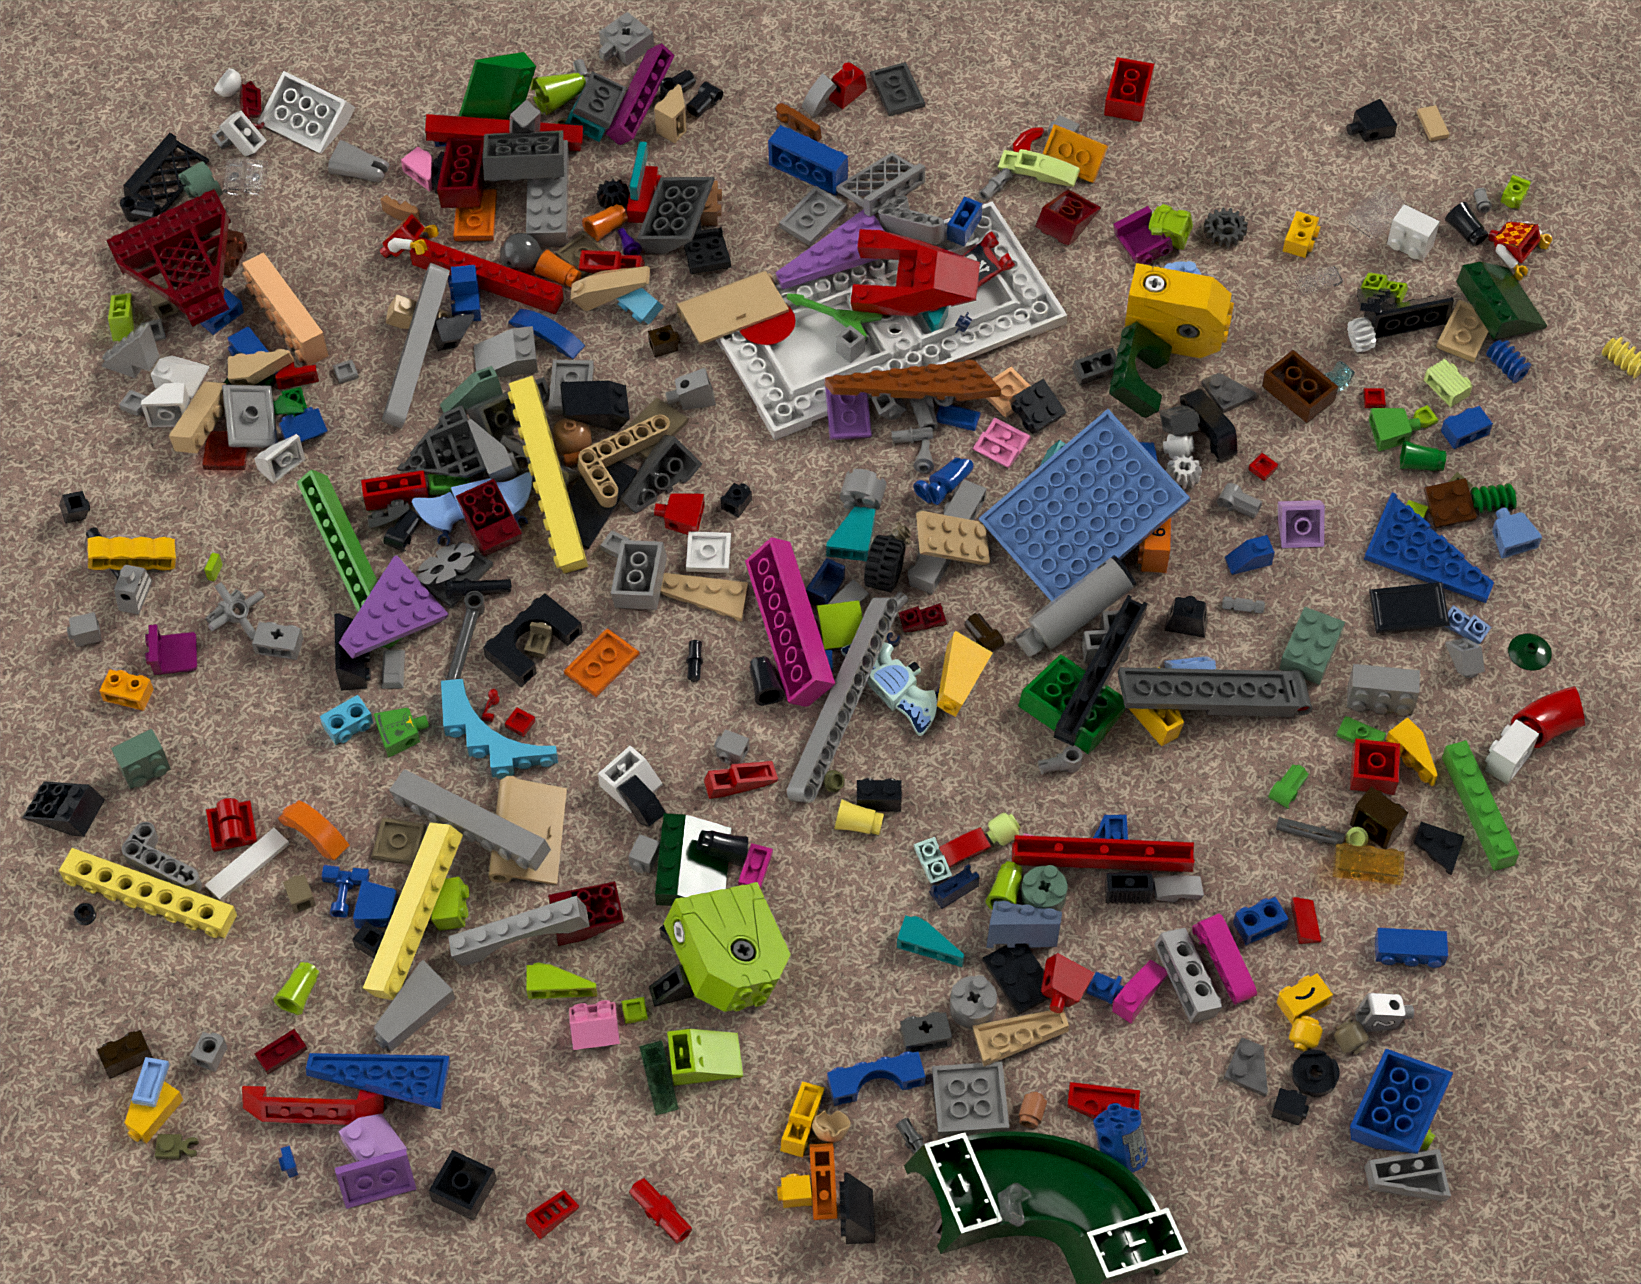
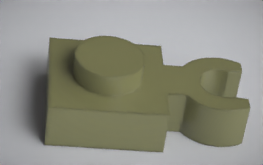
M158 1134L155 1158L180 1159L181 1153H185L189 1157L197 1156V1151L189 1150L188 1148L192 1144H199V1141L195 1137L182 1141V1134Z

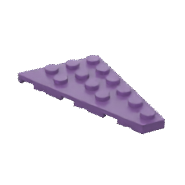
M863 209L775 272L782 289L878 260L860 258L857 248L859 229L884 231L875 215L869 217L864 214Z
M396 555L392 558L349 625L339 644L353 659L439 623L447 618L448 613Z

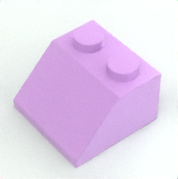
M1320 500L1278 502V525L1282 548L1324 547L1325 505Z
M382 1114L357 1118L338 1131L343 1144L356 1162L406 1148Z

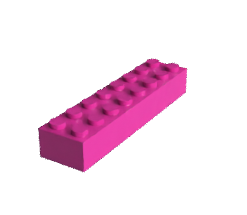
M771 537L747 558L745 563L788 703L807 707L834 686L835 681L791 542Z

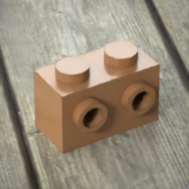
M714 181L700 218L701 226H718V216H722V205L718 204V201H722V189H718V181Z

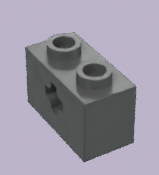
M1113 347L1074 361L1072 369L1079 385L1113 374L1117 358Z
M932 1012L927 1016L918 1018L911 1016L900 1021V1032L905 1052H924L952 1046V1035L946 1012Z

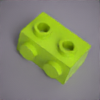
M460 877L445 879L432 911L431 920L439 931L465 927V919L468 918L466 898H469V888Z

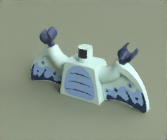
M889 632L887 635L888 642H884L867 680V684L892 711L897 709L906 715L916 734L922 736L934 721L939 688L936 692L934 690L925 691L918 688L915 676L921 673L919 665L916 662H912L905 667L900 660H892L891 653L894 649L893 647L898 646L901 639L898 636L895 641H891L893 632ZM851 644L841 649V652L845 657L848 653Z

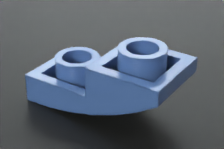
M1454 605L1448 611L1450 626L1445 627L1474 643L1480 644L1492 628L1475 615L1470 618Z

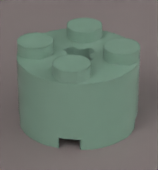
M203 161L178 174L183 185L186 184L183 188L189 197H200L203 193L215 189L218 197L223 195L217 180H214L212 172Z
M1053 865L1039 866L1031 869L1023 878L1021 889L1022 905H1031L1043 909L1052 908L1056 911H1061L1067 897L1068 885L1066 878Z

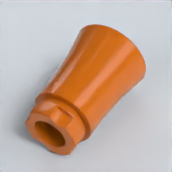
M616 204L594 215L583 218L582 225L584 231L598 242L608 233L628 220V216L623 206Z
M548 249L542 253L535 267L536 275L571 288L572 283L579 281L581 278V272L575 266L557 257Z

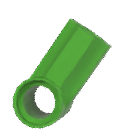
M1292 764L1282 780L1275 783L1268 798L1289 809V803L1296 799L1298 791L1307 780L1309 773L1299 764Z

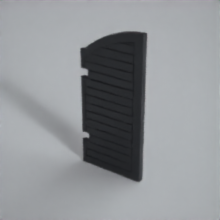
M621 461L605 467L618 487L617 502L613 507L609 508L599 504L582 475L579 476L568 496L583 547L587 549L591 547L638 473L637 469ZM594 477L596 480L602 479L601 477ZM610 493L604 494L606 496H612V494Z

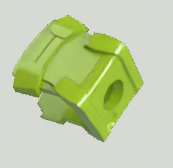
M1165 204L1157 206L1149 223V230L1152 235H1162L1164 233L1166 237L1172 239L1173 247L1184 250L1193 228L1190 212L1185 210L1175 211L1171 206Z

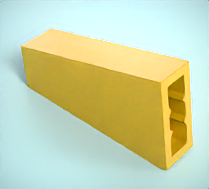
M955 631L946 647L936 706L956 717L993 652Z

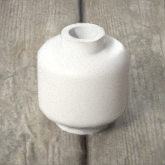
M1188 433L1176 436L1169 434L1167 441H1163L1164 453L1169 454L1172 460L1175 455L1181 458L1183 453L1186 458H1189L1191 453L1195 451L1193 436H1189Z

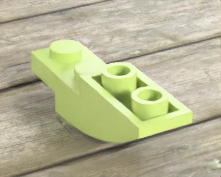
M1022 149L1019 152L1004 150L998 165L1001 171L1003 168H1008L1012 173L1033 176L1038 181L1074 187L1080 171L1078 167L1065 161Z

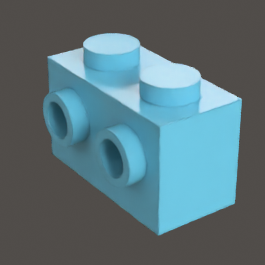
M643 288L616 298L619 300L617 305L626 312L628 309L634 312L631 316L639 323L644 321L650 324L664 307Z

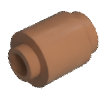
M1030 1092V1094H1025L1018 1116L1020 1118V1125L1036 1129L1041 1124L1047 1105V1100L1044 1099L1041 1093Z

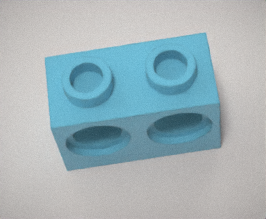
M358 695L320 716L323 728L335 745L340 742H347L351 739L352 735L359 731L364 732L368 730L373 724L370 711Z

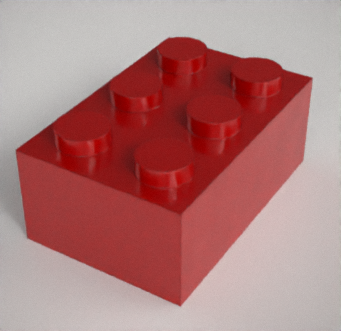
M1120 57L1116 58L1105 100V116L1142 122L1153 80L1155 64Z

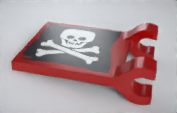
M992 231L987 233L979 244L962 255L980 262L978 288L1002 271L1010 270L1015 266L1008 253L998 261L990 248H994L999 244Z

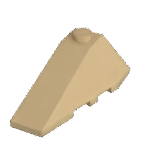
M643 266L600 271L572 283L570 300L584 311H589L648 285L650 268Z

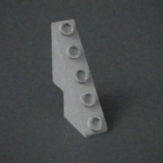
M146 323L144 326L139 325L134 332L131 331L119 344L116 343L111 350L108 349L102 357L105 361L101 366L133 378L137 377L141 369L150 371L159 358L150 323Z

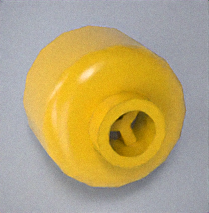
M1302 1016L1294 1020L1289 1040L1295 1044V1049L1305 1052L1308 1049L1318 1047L1323 1032L1318 1020L1308 1016Z

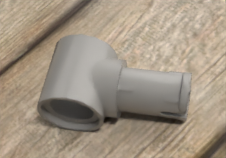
M1068 746L1063 750V753L1057 754L1056 757L1039 760V770L1041 774L1056 770L1070 773L1077 772L1082 763V751L1077 746Z

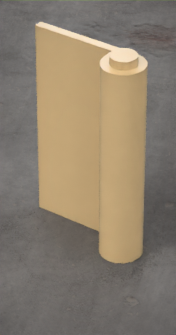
M766 271L676 304V310L681 321L688 323L700 345L789 312V308L774 285L772 275L770 273L767 274Z
M506 776L499 781L496 815L544 838L551 851L537 871H534L530 868L523 869L512 859L505 860L497 851L492 849L489 879L492 882L507 883L512 878L557 885L567 788L520 780L514 776Z

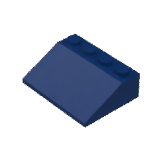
M1385 1049L1350 1125L1351 1140L1376 1149L1418 1154L1451 1081L1453 1072Z

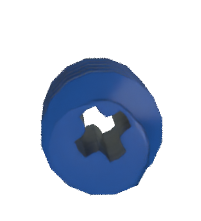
M1498 340L1489 347L1486 356L1491 358V361L1499 369H1502V372L1507 375L1508 379L1512 380L1513 383H1517L1528 373L1531 363H1525V357L1519 358L1521 355L1519 351L1513 353L1515 347H1509V340L1504 342Z

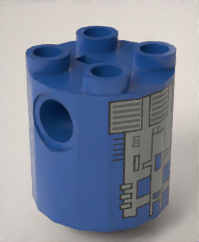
M1117 1103L1110 1104L1107 1110L1100 1113L1093 1120L1098 1150L1118 1161L1132 1173L1144 1167L1148 1161L1141 1112L1137 1109L1121 1107Z

